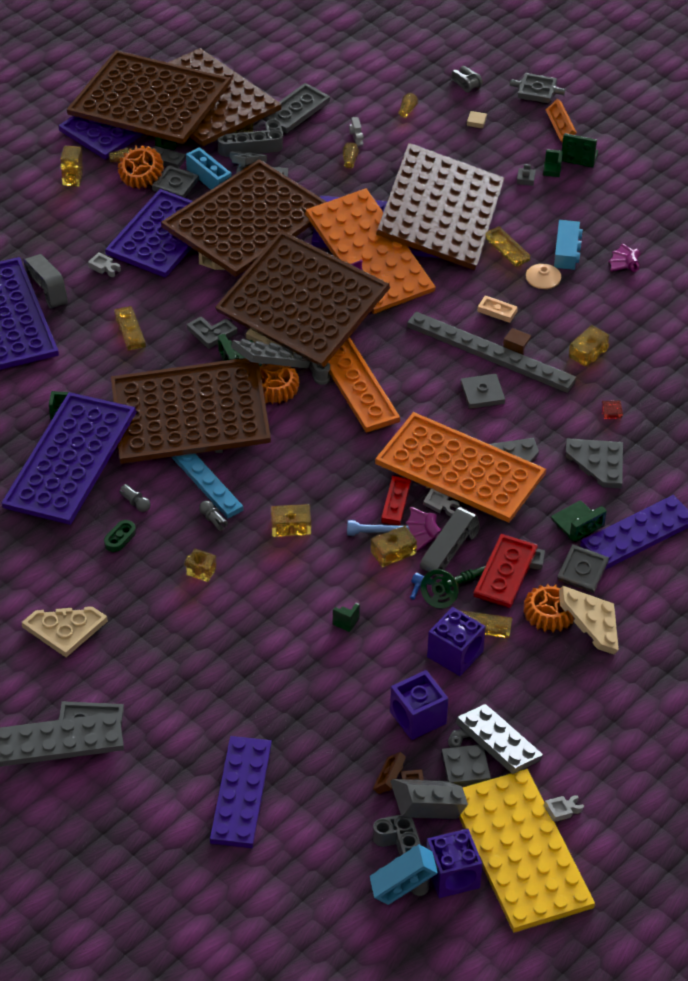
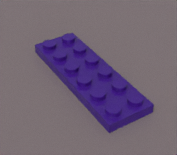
M672 495L581 540L580 546L609 557L606 570L687 529L688 509Z
M230 736L210 844L253 848L272 740Z

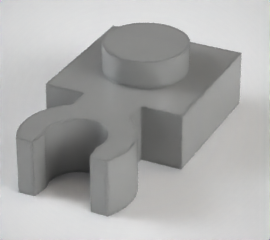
M353 117L351 125H349V133L353 135L356 146H363L362 139L364 137L361 132L359 118Z
M100 252L88 261L89 268L101 274L106 271L110 277H115L114 270L121 271L118 263H113V259Z
M432 488L423 502L424 506L438 513L442 509L445 510L446 514L450 517L455 512L450 508L454 507L457 509L460 504L454 500L449 501V496Z
M576 795L570 797L567 801L564 796L546 800L543 805L554 822L571 818L573 813L578 814L584 808L583 804L575 805L579 799Z

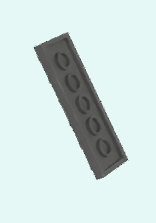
M119 712L0 728V767L124 750Z

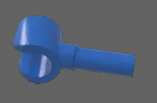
M415 573L411 580L415 584L410 596L412 600L415 599L424 577L419 573Z

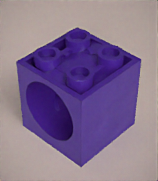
M452 607L429 631L427 657L456 675L461 676L482 654L486 626Z
M427 670L391 686L390 713L411 740L447 724L448 697Z
M469 829L427 838L426 848L433 851L438 872L431 877L438 898L480 888L482 861Z

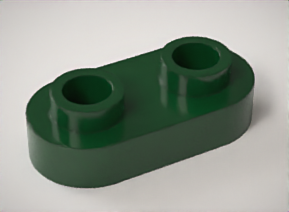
M129 520L120 521L105 536V548L111 552L120 551L135 536V524Z

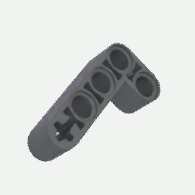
M276 119L266 122V131L225 134L218 138V153L225 157L230 156V152L235 151L260 154L279 152L283 149L282 127L280 121Z
M42 254L23 259L27 273L44 290L49 308L52 309L67 304L66 288L60 272Z
M458 507L422 558L420 568L426 572L435 569L445 570L465 539L469 538L472 540L477 535L480 528L478 516L462 507Z
M397 815L381 818L374 822L373 841L377 846L385 847L396 844L401 856L418 844L421 845L411 817ZM430 879L412 889L411 892L418 896L425 895L429 890Z

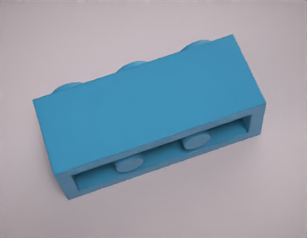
M200 147L186 154L187 170L199 175V180L212 190L231 177L230 171Z
M559 220L554 267L575 270V264L579 263L580 252H577L581 250V241L578 239L582 240L583 229H579L580 222Z
M418 844L370 875L374 898L389 905L436 875L438 872L433 851Z

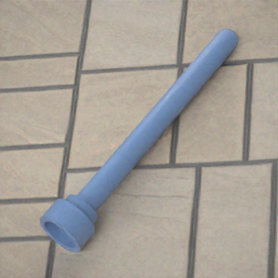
M355 520L347 521V536H355L359 532L409 534L410 531L408 526L363 525Z

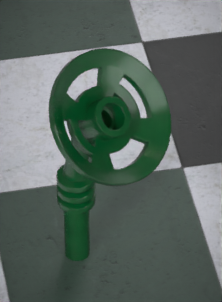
M486 566L475 570L469 569L468 571L461 572L456 577H453L445 570H432L421 581L422 596L429 605L435 608L449 607L458 597V584L462 582L465 584L475 580L476 577L482 575ZM435 574H442V575H443V576H437V577H435L434 579L431 578V576H433V575H435ZM427 584L432 585L431 588L434 593L432 598L428 593ZM450 598L447 602H438L439 600Z

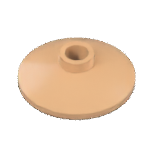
M536 264L527 270L526 280L535 288L551 289L560 283L561 273L552 265Z

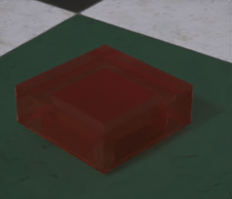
M621 400L602 401L604 419L622 418Z

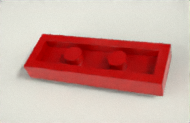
M392 476L381 523L401 525L411 479Z

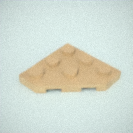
M562 586L559 590L560 606L565 612L569 611L574 616L575 624L583 633L587 632L594 640L592 643L597 649L615 654L619 649L614 603Z
M84 607V610L63 608L56 609V612L35 610L22 622V628L67 657L108 620L106 615L94 607Z

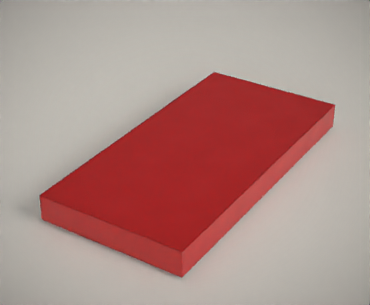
M500 534L474 590L473 597L511 608L536 554L538 545Z

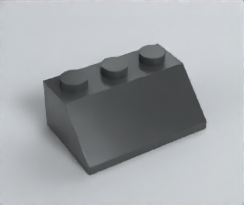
M392 779L390 781L401 817L457 819L468 805L463 787L448 781Z

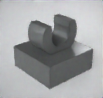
M524 164V168H519L517 184L534 186L536 170L531 169V165Z

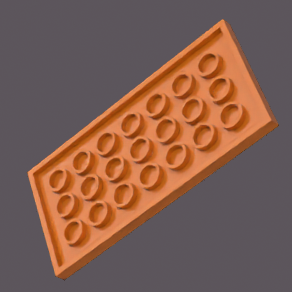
M367 188L306 209L305 215L334 257L349 264L362 260L363 271L389 283L390 289L372 309L373 314L435 291L436 286L406 245L376 235L383 211Z
M415 412L410 415L375 459L376 465L510 523L546 474V469Z

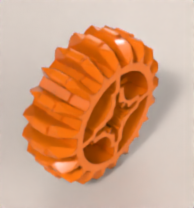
M143 145L140 148L135 146L134 150L129 149V153H124V157L120 158L121 163H118V173L121 180L133 189L137 187L140 190L142 186L146 188L149 184L152 186L153 181H157V177L162 176L161 172L164 171V162L161 159V155L149 146L146 148Z
M262 363L260 374L263 382L265 403L271 402L273 405L274 402L280 404L281 401L287 402L288 399H293V396L297 395L299 387V376L295 369L290 366Z
M549 584L546 587L539 585L538 589L533 588L531 592H528L524 600L523 612L526 620L530 621L531 626L536 625L537 630L543 628L544 632L547 630L554 632L557 629L561 632L563 627L568 629V626L574 622V616L569 611L565 612L560 606L559 590L561 588H557L556 584L553 587L549 586Z

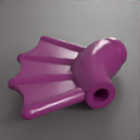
M621 244L619 249L612 252L613 257L608 261L611 265V272L629 268L632 272L639 270L640 266L637 259L641 253L638 249L632 250L626 245Z
M410 507L411 515L409 520L406 521L410 530L408 539L415 544V550L419 551L430 541L435 540L442 530L436 524V514H427L414 507Z

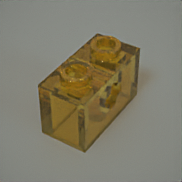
M64 146L60 158L62 183L67 186L80 187L83 176L81 147Z
M591 325L570 344L569 357L587 367L591 362H595L602 352L607 351L609 347V334Z
M310 505L271 506L272 536L311 534Z
M406 525L371 539V553L381 567L416 554L417 540Z

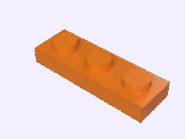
M555 100L545 109L561 142H563V135L565 133L572 135L577 133L560 100Z

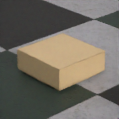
M470 111L467 126L483 128L487 114Z

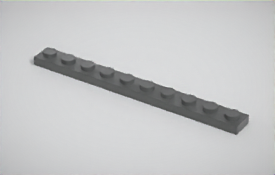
M417 311L407 322V327L566 393L570 391L576 382V376Z

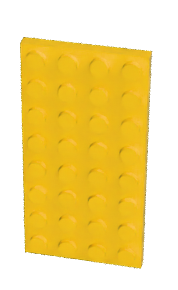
M528 769L463 787L468 805L460 814L459 819L464 829H469L481 858L483 870L513 933L595 907V902L555 822L543 806L544 801Z

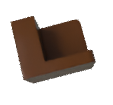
M512 328L504 338L503 347L524 355L525 346L530 341L531 335Z

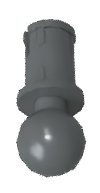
M128 484L121 487L119 493L128 499L132 506H136L138 511L146 512L150 509L151 503L148 498L142 497L140 492H136Z
M203 501L200 503L199 511L201 514L206 515L207 521H211L219 531L225 529L221 525L222 523L227 527L228 522L219 514V510L214 508L212 502Z

